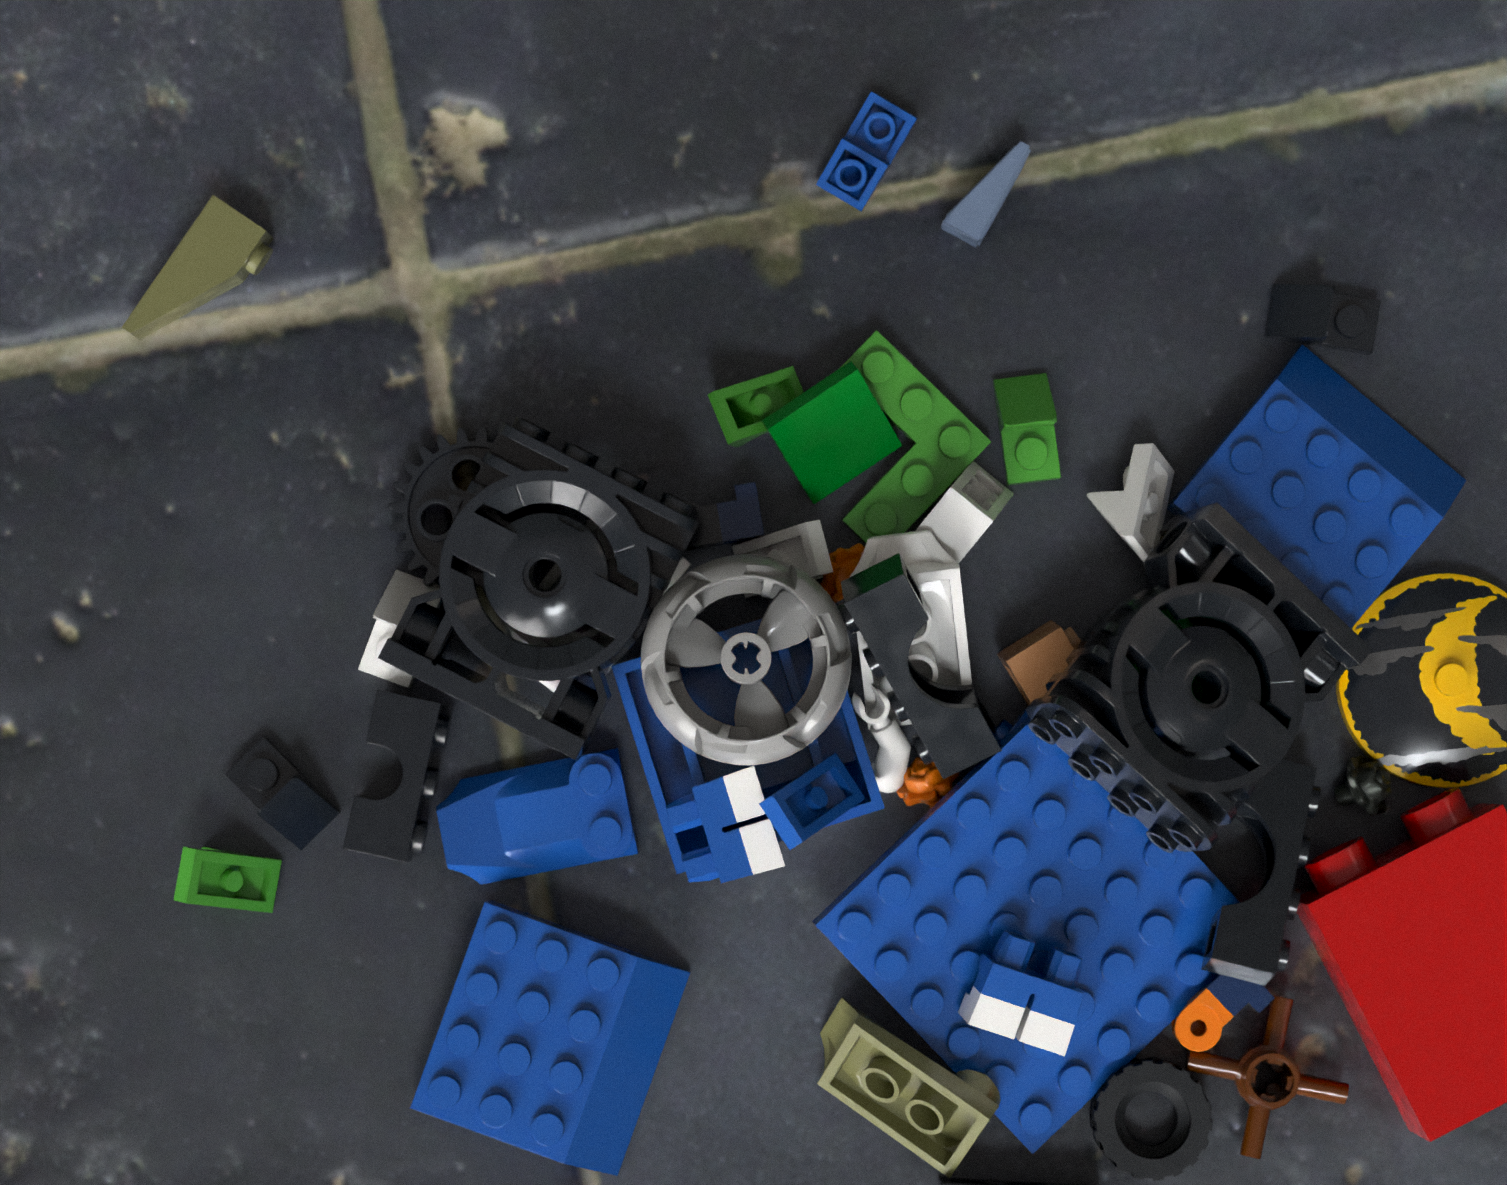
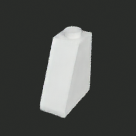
M973 461L949 488L916 531H931L941 547L954 560L960 563L992 524L1014 493Z

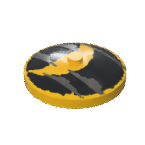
M1450 573L1419 576L1398 583L1382 592L1351 628L1372 648V651L1360 666L1347 668L1336 682V695L1342 719L1355 743L1373 762L1377 761L1382 764L1383 769L1388 773L1405 781L1423 786L1440 788L1468 786L1486 781L1507 769V593L1491 583L1478 578Z

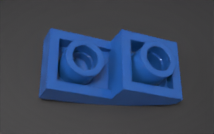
M871 91L846 136L842 138L816 185L862 212L918 117L876 92Z

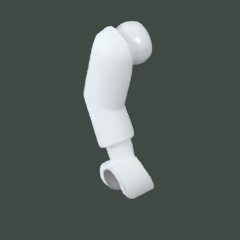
M871 685L877 699L875 708L870 712H865V706L855 692L852 697V706L864 721L872 725L870 731L879 744L875 763L871 764L879 791L892 793L901 788L904 783L911 744L895 718L888 715L890 711L888 698L874 685Z

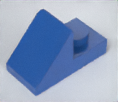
M835 752L771 794L759 805L788 849L791 850L860 803L865 797Z

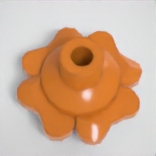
M860 543L849 549L838 548L835 552L829 553L833 572L822 575L821 586L835 603L843 599L841 581L851 576L864 552L865 547Z
M917 757L910 767L907 768L904 775V783L897 790V794L900 798H903L907 806L923 803L929 805L931 809L952 789V782L958 777L960 772L943 779L934 762L925 765L922 759Z

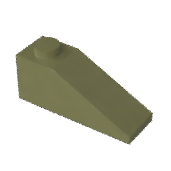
M212 195L122 328L141 340L240 285L250 273L254 276L258 275L273 253V249L269 245L274 238L265 229Z

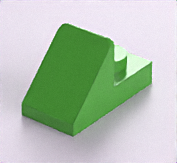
M791 366L713 391L708 394V397L728 445L737 448L762 434L768 433L762 420L804 393L794 367Z
M1042 373L993 380L1006 486L1060 479L1061 473L1054 424L1057 422V414L1047 374Z
M183 846L174 900L186 904L273 913L282 860L211 847H202L200 849Z

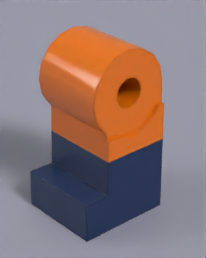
M1219 974L1212 982L1202 987L1171 1022L1172 1033L1178 1042L1188 1050L1196 1052L1207 1051L1219 1041L1222 1027L1245 1005L1249 1003L1253 1009L1260 1013L1274 997L1263 985Z

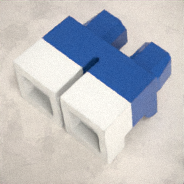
M754 765L692 787L693 793L682 796L666 805L674 834L703 825L709 846L681 854L689 883L710 881L719 878L720 882L724 883L785 866L776 834L769 818L726 832L722 830L723 827L765 814L759 805L765 799Z
M1004 930L992 955L982 952L979 961V973L970 994L965 993L958 1014L969 1025L1011 1039L1016 1037L1020 1042L1065 1056L1085 995L1077 987L1083 959L1073 952L1051 946L1042 972L1028 968L1027 965L1035 942L1023 935Z

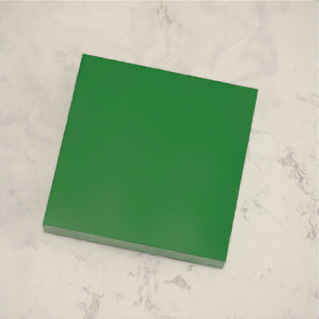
M852 361L762 420L769 435L813 504H816L902 446L864 378Z

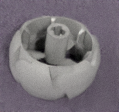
M741 554L725 556L708 561L690 570L668 588L656 604L647 622L641 647V670L645 692L650 705L663 726L673 737L695 753L711 760L733 765H759L775 762L797 753L812 743L825 731L838 713L846 696L851 675L852 654L847 627L833 599L816 580L804 571L783 561L761 555ZM755 594L761 595L763 598L773 599L761 620L757 635L748 632L739 633L732 636L726 642L706 623L695 618L704 611V608L727 596ZM809 637L813 654L811 678L802 698L785 714L783 707L762 679L770 669L771 652L789 648ZM748 644L753 645L760 651L756 657L757 662L761 665L760 668L752 674H749L748 668H745L744 674L736 672L732 668L736 662V657L732 653L733 650L739 645H744L745 650ZM722 664L726 676L733 682L741 685L734 714L735 726L713 719L694 703L684 686L680 667L692 668Z

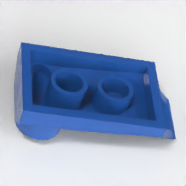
M619 748L580 755L576 760L565 758L460 779L453 792L436 806L448 869L461 872L477 881L480 885L639 853Z

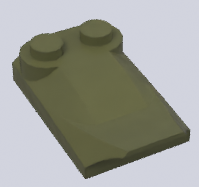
M841 997L820 1032L824 1046L825 1063L824 1073L817 1084L950 1178L998 1109L1001 1099L997 1087L987 1075L981 1072L967 1069L958 1071L954 1075L886 1030L845 998Z

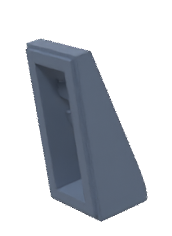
M1021 141L1016 146H1013L946 214L945 219L942 221L941 229L975 248L977 245L980 247L1028 160L1031 152L1030 146Z

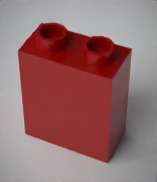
M1459 787L1437 794L1402 813L1400 817L1411 839L1374 858L1364 838L1360 836L1335 846L1308 861L1305 869L1315 888L1300 896L1297 914L1409 1131L1429 1142L1507 1103V811L1503 804L1479 803L1469 808Z

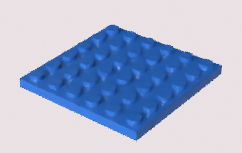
M1027 717L1000 743L1001 752L978 763L812 922L955 1073L961 1070H973L987 1075L993 1081L1000 1093L1001 1099L999 1107L994 1114L1033 1154L1098 1092L1099 1088L1112 1073L1114 1074L1121 1066L1128 1064L1179 1015L1188 1001L1202 987L1208 985L1219 975L1201 970L1211 918L1222 906L1240 902L1193 851L1183 852L1175 849L1173 853H1168L1153 844L1146 835L1149 829L1135 816H1126L1115 809L1107 799L1109 793L1097 781L1087 780L1076 773L1068 764L1070 757L1059 746L1044 742L1030 730L1028 723L1031 720ZM1004 930L1023 935L1035 942L1027 965L1028 968L1042 972L1051 946L1073 952L1083 959L1077 987L1085 995L1065 1056L1020 1042L1016 1037L1011 1039L969 1025L958 1014L965 993L970 994L979 973V961L982 952L992 955Z

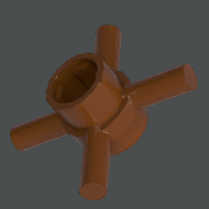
M1273 995L1274 999L1271 1001L1263 1044L1247 1049L1238 1059L1189 1050L1185 1062V1070L1234 1081L1238 1094L1250 1104L1240 1155L1255 1159H1261L1271 1110L1285 1106L1296 1094L1344 1105L1349 1091L1348 1083L1300 1073L1295 1059L1284 1050L1294 1000ZM1261 1061L1271 1064V1068L1275 1072L1281 1073L1280 1083H1269L1265 1088V1092L1255 1090L1256 1074L1258 1072L1255 1067L1259 1066Z

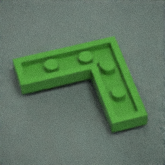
M877 330L841 367L852 361L864 378L884 415L914 444L841 519L865 544L867 539L874 536L904 533L991 443L962 412Z

